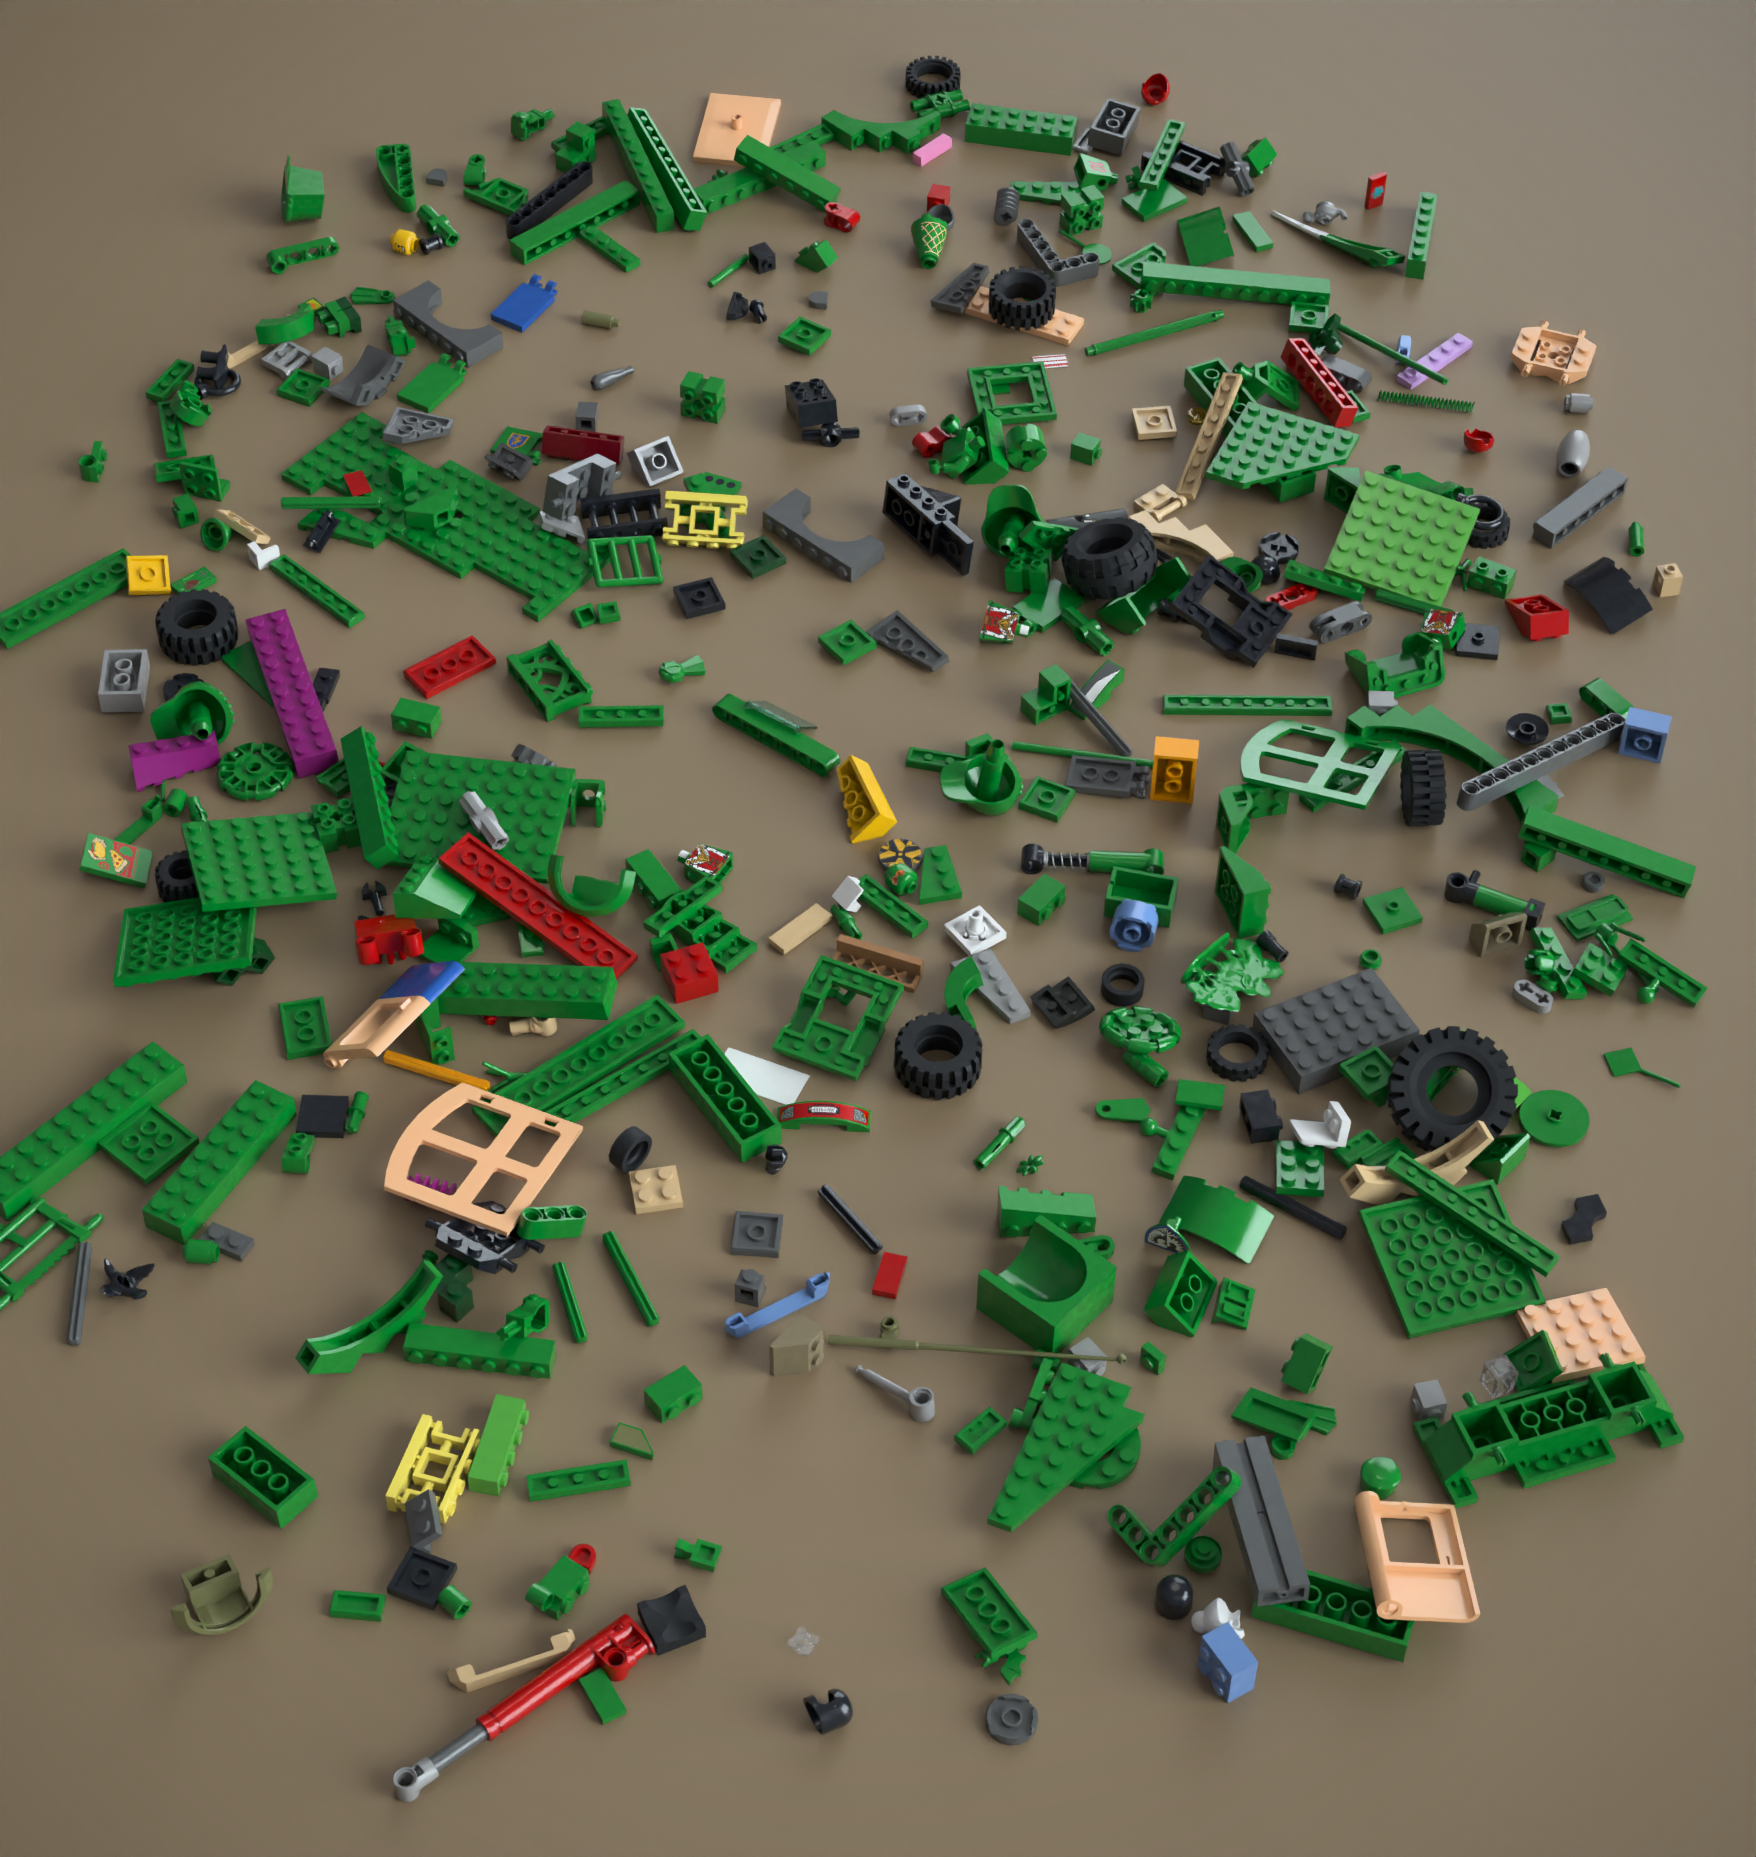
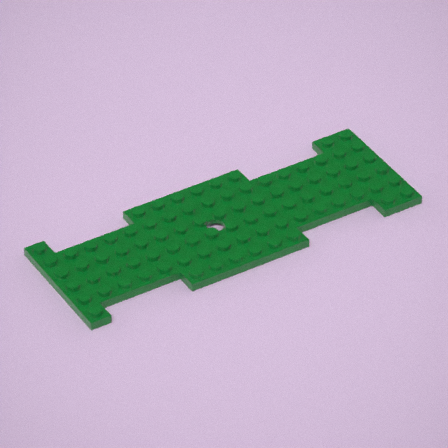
M363 412L281 473L282 480L309 495H313L325 485L345 497H352L353 495L343 475L362 470L372 492L358 496L381 497V508H367L379 515L370 522L371 525L385 531L386 537L460 579L475 568L531 599L530 602L522 607L524 615L537 622L541 621L593 577L592 568H589L588 565L590 557L587 551L552 532L542 529L541 526L532 522L538 517L539 507L452 460L447 461L437 470L383 441V432L387 425ZM402 454L417 463L419 480L405 491L390 482L388 467L390 462ZM454 485L457 487L458 505L455 513L461 514L463 516L461 519L453 518L452 522L436 529L405 525L404 508ZM596 546L600 569H603L611 562L608 547Z

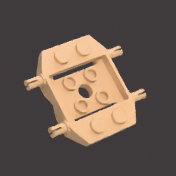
M1545 320L1541 321L1540 327L1521 329L1511 354V360L1521 371V376L1524 377V374L1525 377H1528V375L1547 376L1557 381L1560 386L1562 383L1565 386L1586 377L1596 351V345L1584 338L1586 335L1585 330H1578L1577 336L1547 329L1549 323L1545 322ZM1539 342L1540 346L1538 348L1534 361H1531L1537 343ZM1572 351H1574V352H1573V355H1572V358H1571V360H1570V363H1569V365H1568V368L1566 369L1567 364H1568V362H1569V359H1570V357H1571Z

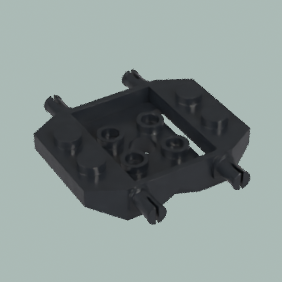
M494 1201L473 1204L497 1214H504L507 1211V1208ZM430 1217L425 1223V1227L436 1232L435 1247L478 1270L492 1274L498 1273L503 1268L513 1273L518 1265L510 1261L511 1259L521 1257L530 1249L541 1254L545 1248L544 1244L536 1240L523 1239L517 1234L519 1221L509 1234L518 1239L517 1241L509 1238V1235L499 1234L457 1217H453L446 1223H439Z

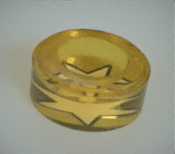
M1193 407L1188 411L1187 419L1191 424L1202 425L1207 411L1201 407Z

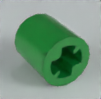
M177 788L172 789L162 805L163 812L170 817H178L186 805V800L189 798L186 792Z
M449 1585L443 1589L437 1599V1602L456 1620L464 1617L472 1606V1602L454 1585Z

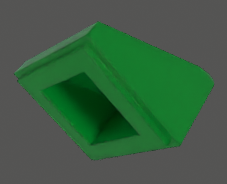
M591 603L575 608L570 613L580 629L599 622V618Z

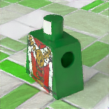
M989 600L979 641L1013 644L1015 635L1028 637L1030 626L1019 623L1020 613Z
M1425 609L1421 633L1442 644L1443 649H1452L1466 629L1464 613Z
M700 844L692 853L682 850L678 855L677 861L684 864V876L693 884L705 876L721 884L733 868V852Z

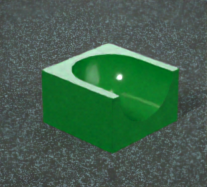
M1039 1215L1034 1220L1032 1232L1024 1248L1008 1268L997 1276L985 1268L978 1273L976 1308L1036 1351L1040 1349L1051 1353H1061L1113 1302L1116 1266L1042 1215Z

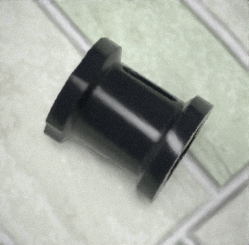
M434 233L432 237L420 239L419 246L423 254L428 255L430 251L437 248L442 249L443 241L438 233Z
M1340 874L1336 881L1334 892L1338 893L1340 891L1350 895L1351 899L1355 900L1362 888V881L1358 880L1356 882L1346 878L1344 874Z

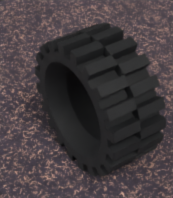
M1019 266V269L1009 267V271L1001 270L1000 274H995L994 279H991L989 285V314H991L993 320L997 319L999 325L1004 323L1005 328L1010 329L1013 326L1015 330L1020 331V328H1025V331L1030 330V327L1040 328V324L1044 326L1048 323V320L1051 321L1053 318L1056 299L1055 282L1053 279L1050 280L1051 276L1049 274L1044 275V271L1040 269L1036 272L1034 267H1029V270L1024 269L1025 266ZM1014 298H1028V299H1031V300H1033V301H1030V302H1017V301H1013V300H1011V299H1014Z
M1438 749L1406 750L1404 755H1402L1400 796L1403 817L1407 826L1442 825L1444 821L1445 799H1447L1445 790L1446 773L1442 753Z

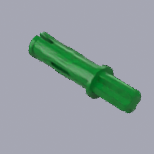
M1015 1116L1005 1128H1001L999 1134L973 1160L974 1165L980 1170L985 1169L1009 1143L1015 1141V1136L1025 1127V1120Z

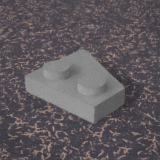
M539 511L538 520L542 529L554 532L562 537H566V534L578 538L577 542L583 544L585 535L578 516L573 515L561 521L543 511Z

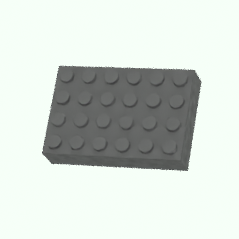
M1372 968L1255 1012L1252 1028L1256 1029L1257 1033L1260 1032L1263 1035L1264 1040H1267L1269 1055L1298 1094L1344 1077L1338 1070L1339 1064L1376 1045L1388 1058L1395 1057L1420 1033L1419 1028Z

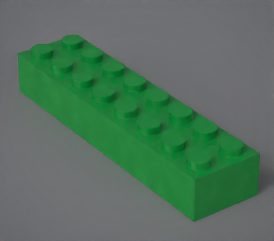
M458 962L465 970L438 996L439 1014L608 1020L618 983L612 967Z
M255 1080L143 1207L142 1213L145 1226L181 1245L188 1243V1240L195 1235L297 1116L294 1098Z

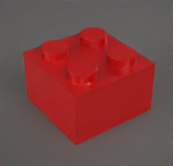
M703 942L660 954L661 973L676 1004L719 992L718 973Z

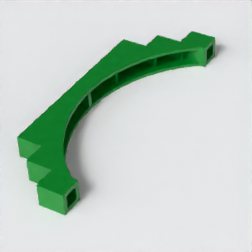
M1396 705L1380 717L1366 706H1363L1348 716L1346 720L1345 733L1378 741L1396 740L1401 743L1438 749L1441 753L1467 764L1481 774L1509 761L1432 705H1428L1414 716ZM1538 780L1532 781L1504 795L1513 807L1520 825L1529 805L1553 813L1556 811L1559 798L1557 794ZM1524 840L1525 845L1521 861L1534 871L1539 872L1555 859L1556 851Z

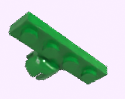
M702 473L684 478L683 484L688 492L713 494ZM679 504L680 516H690L691 505ZM720 507V518L726 519ZM696 512L695 524L704 523L708 530H713L715 513ZM719 526L718 537L712 538L730 539V527Z
M1533 927L1529 934L1537 949L1530 950L1529 954L1531 955L1525 957L1524 966L1527 973L1532 976L1549 975L1558 980L1557 986L1565 999H1584L1587 991L1581 980L1571 974L1574 968L1552 928Z

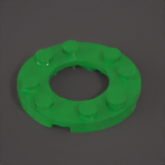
M1138 1428L1134 1429L1116 1444L1114 1451L1108 1458L1095 1462L1069 1485L1084 1489V1486L1105 1489L1125 1480L1133 1472L1139 1461L1141 1438Z

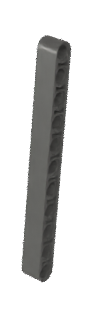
M1610 713L1464 782L1456 802L1457 806L1462 810L1472 811L1618 741L1626 722L1625 718L1618 713Z

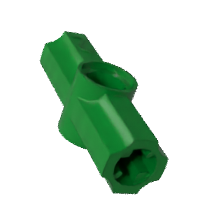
M426 204L420 206L417 211V217L426 225L429 234L432 236L434 233H438L445 245L455 246L460 237L450 226L447 217L444 214L439 215Z
M1072 606L1066 608L1064 613L1061 614V620L1074 631L1076 639L1081 644H1089L1097 653L1103 656L1108 655L1114 648V642L1101 631V627L1095 619L1091 618L1088 620L1080 611Z

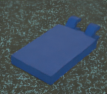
M532 275L529 284L522 283L491 313V320L519 332L525 331L555 301L554 296L557 294V290L553 288L557 283L550 280L547 282L545 289L541 288L542 284L538 283L541 276Z

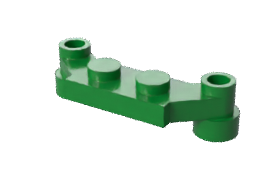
M1037 1349L1038 1352H1046V1351ZM1034 1357L1031 1367L1039 1371L1030 1391L1025 1409L1014 1408L1009 1422L1010 1427L1016 1429L1021 1427L1030 1430L1035 1420L1034 1413L1038 1404L1042 1405L1047 1394L1044 1387L1045 1385H1051L1060 1359Z

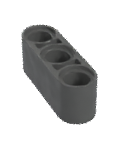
M1325 355L1321 359L1340 385L1348 391L1352 390L1354 393H1360L1372 379L1368 370L1332 355Z

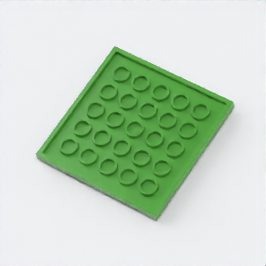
M1365 470L1325 565L1324 573L1374 590L1382 589L1442 607L1480 509Z

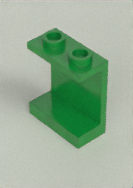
M437 997L415 1020L417 1030L431 1062L439 1065L455 1060L451 1027L432 1032L433 1029L441 1027Z

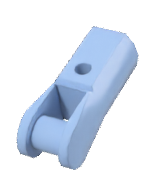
M1401 335L1398 339L1397 352L1409 358L1411 338L1410 336Z

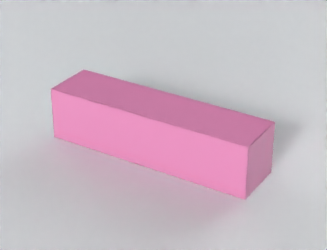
M943 133L913 153V163L922 167L952 147V138Z

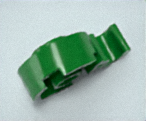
M185 380L171 400L170 407L183 421L194 426H202L212 413V409L208 403L205 406L199 400L200 396L197 395L198 388Z

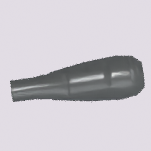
M632 366L594 375L590 381L591 386L595 390H602L623 377L634 373V369Z

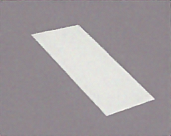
M729 1047L725 1052V1056L757 1095L785 1105L796 1101L810 1075Z

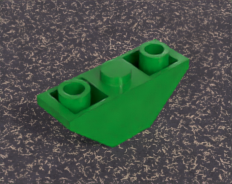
M454 485L404 508L405 525L436 529L452 522L458 505L457 487Z

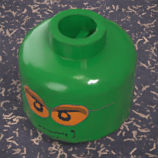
M903 863L893 864L885 872V884L893 892L904 896L915 891L917 887V874L915 871Z

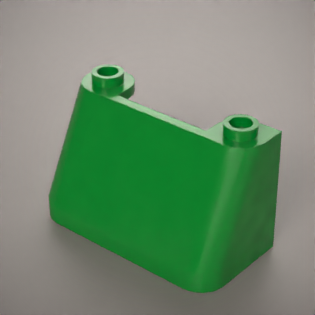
M1420 632L1407 635L1403 639L1402 653L1366 662L1365 654L1356 649L1344 652L1345 662L1367 696L1368 691L1394 692V698L1441 685L1445 679L1442 644Z

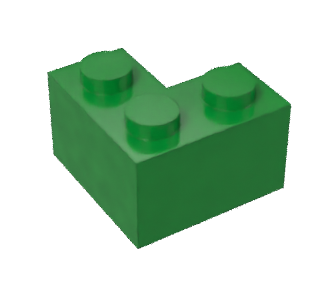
M577 121L566 129L567 145L555 153L556 169L564 173L580 162L591 163L596 159L594 129Z
M1057 664L1043 669L1039 672L1038 687L1021 695L1020 711L1034 725H1037L1067 710L1070 703L1071 678Z

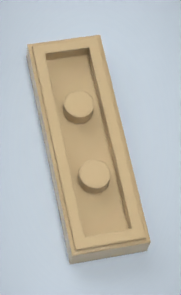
M218 509L215 511L214 517L252 542L255 541L260 544L269 543L270 536L230 510Z
M816 903L770 936L768 943L785 955L832 920V914Z

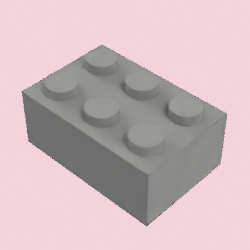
M147 649L104 650L98 691L102 713L145 711L150 673Z

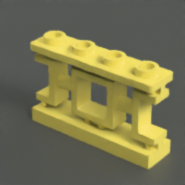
M666 491L665 509L675 511L673 528L663 527L662 540L666 545L679 546V544H687V547L698 548L699 545H707L709 549H718L719 546L727 547L728 550H732L744 544L745 535L743 532H735L736 515H746L748 499L746 496ZM679 504L691 505L690 516H680ZM720 507H735L731 508V519L720 518ZM696 512L715 513L713 530L695 529ZM679 524H690V536L678 535ZM719 526L730 527L729 537L735 539L710 537H718Z
M422 1414L385 1495L387 1509L398 1512V1509L401 1508V1511L406 1512V1502L428 1489L431 1491L433 1489L446 1492L442 1502L440 1497L436 1496L440 1523L446 1524L448 1517L453 1516L455 1512L457 1496H461L464 1491V1480L467 1474H469L481 1439L480 1430L474 1428L473 1432H471L470 1429L465 1428L461 1438L442 1433V1421L437 1420L435 1423L432 1416ZM430 1438L432 1443L441 1445L440 1450L427 1447ZM451 1448L464 1451L460 1461L458 1455L449 1453ZM429 1461L448 1465L443 1479L424 1474ZM412 1478L414 1484L423 1486L421 1492L408 1488Z

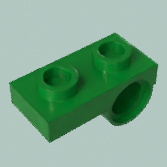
M94 441L91 455H84L78 460L81 477L84 481L99 483L100 475L104 474L103 463L107 461V450L103 448L102 441Z
M305 1133L291 1134L281 1158L283 1173L308 1174L310 1155L315 1145V1135H307Z

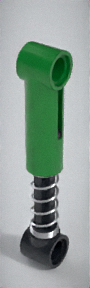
M1027 844L1022 848L1021 868L1027 874L1040 873L1043 868H1048L1049 866L1054 868L1062 866L1063 869L1065 866H1070L1072 869L1080 867L1081 870L1083 867H1087L1089 872L1112 873L1113 866L1163 875L1164 854L1161 850L1155 848L1147 849L1144 852L1090 850L1085 855H1079L1078 852L1076 855H1071L1070 852L1067 854H1062L1061 852L1053 854L1052 851H1044L1038 844Z

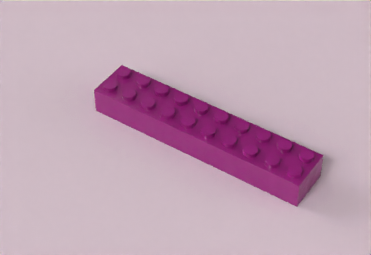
M286 609L245 619L248 635L293 760L298 779L326 771L337 763L339 759Z

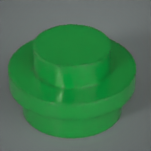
M1367 949L1359 957V964L1364 969L1372 968L1376 970L1381 966L1382 959L1376 950Z
M1541 975L1540 979L1536 981L1540 988L1550 994L1552 991L1558 990V980L1555 978Z

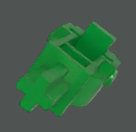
M532 109L527 113L520 111L513 114L511 117V134L520 141L529 139L531 133L545 129V122L555 117L553 110L548 109L540 112Z
M388 316L384 326L393 355L406 356L410 354L411 349L416 348L414 337L408 336V332L401 320L396 321L395 318L392 319L391 316Z
M529 1294L523 1298V1304L515 1310L506 1314V1324L497 1330L496 1334L500 1336V1340L506 1341L513 1335L526 1338L532 1332L540 1333L548 1328V1299L538 1297L537 1294Z

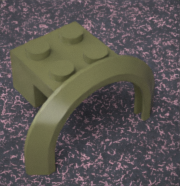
M230 1554L180 1574L184 1593L198 1622L191 1618L185 1602L170 1608L175 1625L181 1631L192 1635L221 1634L241 1626L257 1613L270 1596L273 1588L271 1568L268 1567L255 1573L257 1591L251 1602L241 1585L239 1572Z

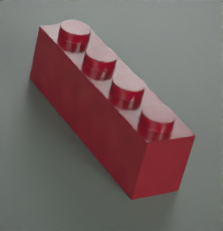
M549 425L543 431L542 454L550 458L566 457L568 460L576 461L600 454L616 462V465H619L623 459L624 436Z

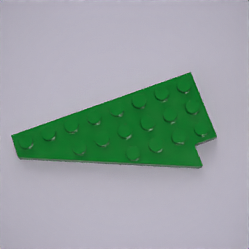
M1061 1363L988 1516L987 1524L1011 1533L1142 1424L1145 1414L1125 1407L1131 1393V1387Z

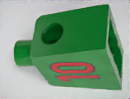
M1082 153L1079 154L1073 169L1080 188L1095 185L1099 191H1105L1109 183L1114 185L1117 183L1118 174L1110 171L1107 162Z

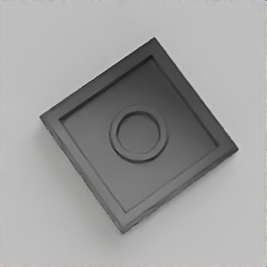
M736 1211L731 1255L779 1258L783 1214Z

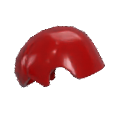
M1477 428L1472 433H1469V430L1466 429L1464 432V444L1473 453H1483L1492 448L1494 437L1492 433L1479 431Z

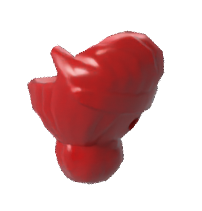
M1162 73L1153 74L1145 83H1142L1141 94L1146 104L1158 105L1167 99L1170 92V84Z

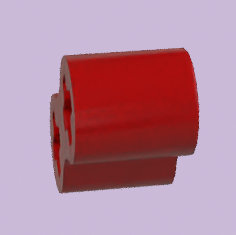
M935 426L929 432L918 433L913 438L912 445L924 458H929L936 452L942 451L943 443L952 437L943 432L940 426Z

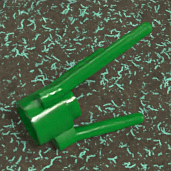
M1614 922L1610 925L1607 923L1601 924L1596 929L1594 935L1609 956L1612 955V952L1608 945L1618 955L1621 952L1615 945L1618 940L1617 932L1642 942L1646 941L1644 937L1618 927Z

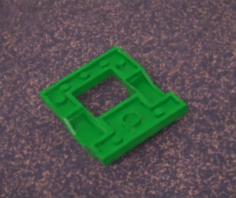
M821 955L801 991L798 1006L793 1017L787 1025L782 1027L772 1046L773 1051L857 1081L862 1069L868 1066L886 1031L885 1025L904 990V985ZM832 985L871 999L854 1032L818 1019L824 1008L823 1002Z

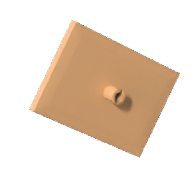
M711 93L693 154V162L745 167L734 161L737 146L749 135L770 147L781 106V99Z

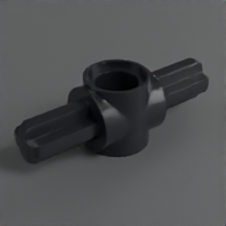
M836 422L822 424L820 429L802 431L803 441L821 440V444L827 447L837 446L841 443V439H853L860 436L858 427L841 428Z

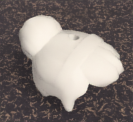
M1219 1597L1213 1600L1204 1611H1197L1192 1616V1627L1194 1631L1200 1634L1210 1632L1229 1622L1241 1639L1245 1636L1244 1630L1240 1628L1239 1617L1241 1611L1237 1610L1231 1613L1225 1601Z

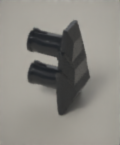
M226 344L222 346L219 352L202 350L200 356L201 363L216 364V367L212 369L198 366L196 372L197 379L213 380L216 389L223 388L228 381L227 363L229 355Z

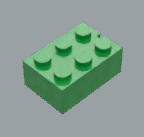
M1113 866L1110 884L1105 897L1104 916L1113 918L1116 908L1123 900H1136L1154 905L1158 915L1157 926L1169 928L1177 898L1179 878Z

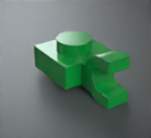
M678 1538L675 1545L676 1552L674 1558L682 1560L690 1558L689 1565L714 1572L722 1552V1546L701 1539H697L694 1545Z

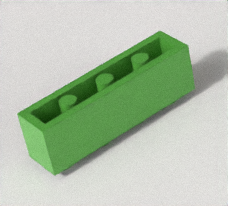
M496 1394L468 1474L469 1491L499 1496L501 1488L506 1487L509 1476L508 1468L513 1466L515 1461L516 1445L519 1446L522 1440V1426L527 1425L529 1419V1410H526L525 1399Z

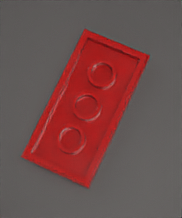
M472 635L403 670V676L428 699L496 664V658Z

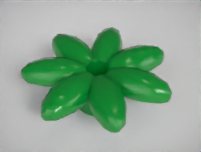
M1030 1155L1028 1161H1020L1019 1164L1021 1166L1016 1172H1022V1176H1026L1028 1173H1036L1038 1171L1037 1166L1044 1164L1041 1160L1043 1156L1038 1155L1034 1158L1033 1155Z

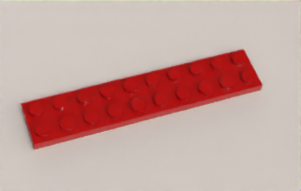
M469 832L439 858L438 864L578 966L612 967L617 980L638 960L636 953L585 916L565 908L558 902L553 893Z

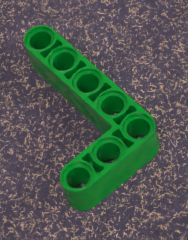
M1220 1466L1215 1468L1154 1532L1133 1510L1123 1505L1112 1506L1108 1511L1107 1520L1145 1563L1158 1568L1164 1567L1238 1491L1241 1486V1478L1239 1474L1227 1467ZM1229 1475V1482L1223 1486V1478ZM1211 1493L1210 1502L1205 1504V1497ZM1193 1512L1194 1517L1192 1521L1187 1522L1188 1514ZM1123 1513H1125V1514H1126V1518H1125L1124 1522H1122V1523L1120 1524V1522H1119L1120 1516H1121ZM1173 1530H1176L1175 1538L1172 1541H1170V1533ZM1142 1531L1140 1540L1136 1541V1534ZM1158 1549L1157 1557L1152 1560V1552Z

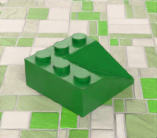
M1225 846L1220 847L1215 894L1238 939L1259 935L1264 932V925L1267 923L1266 910L1269 908L1270 884L1268 881H1265L1262 873Z

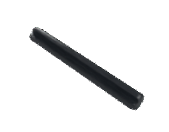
M1244 1176L1241 1179L1239 1186L1241 1189L1339 1239H1342L1346 1234L1347 1227L1284 1194H1276V1190L1248 1176Z

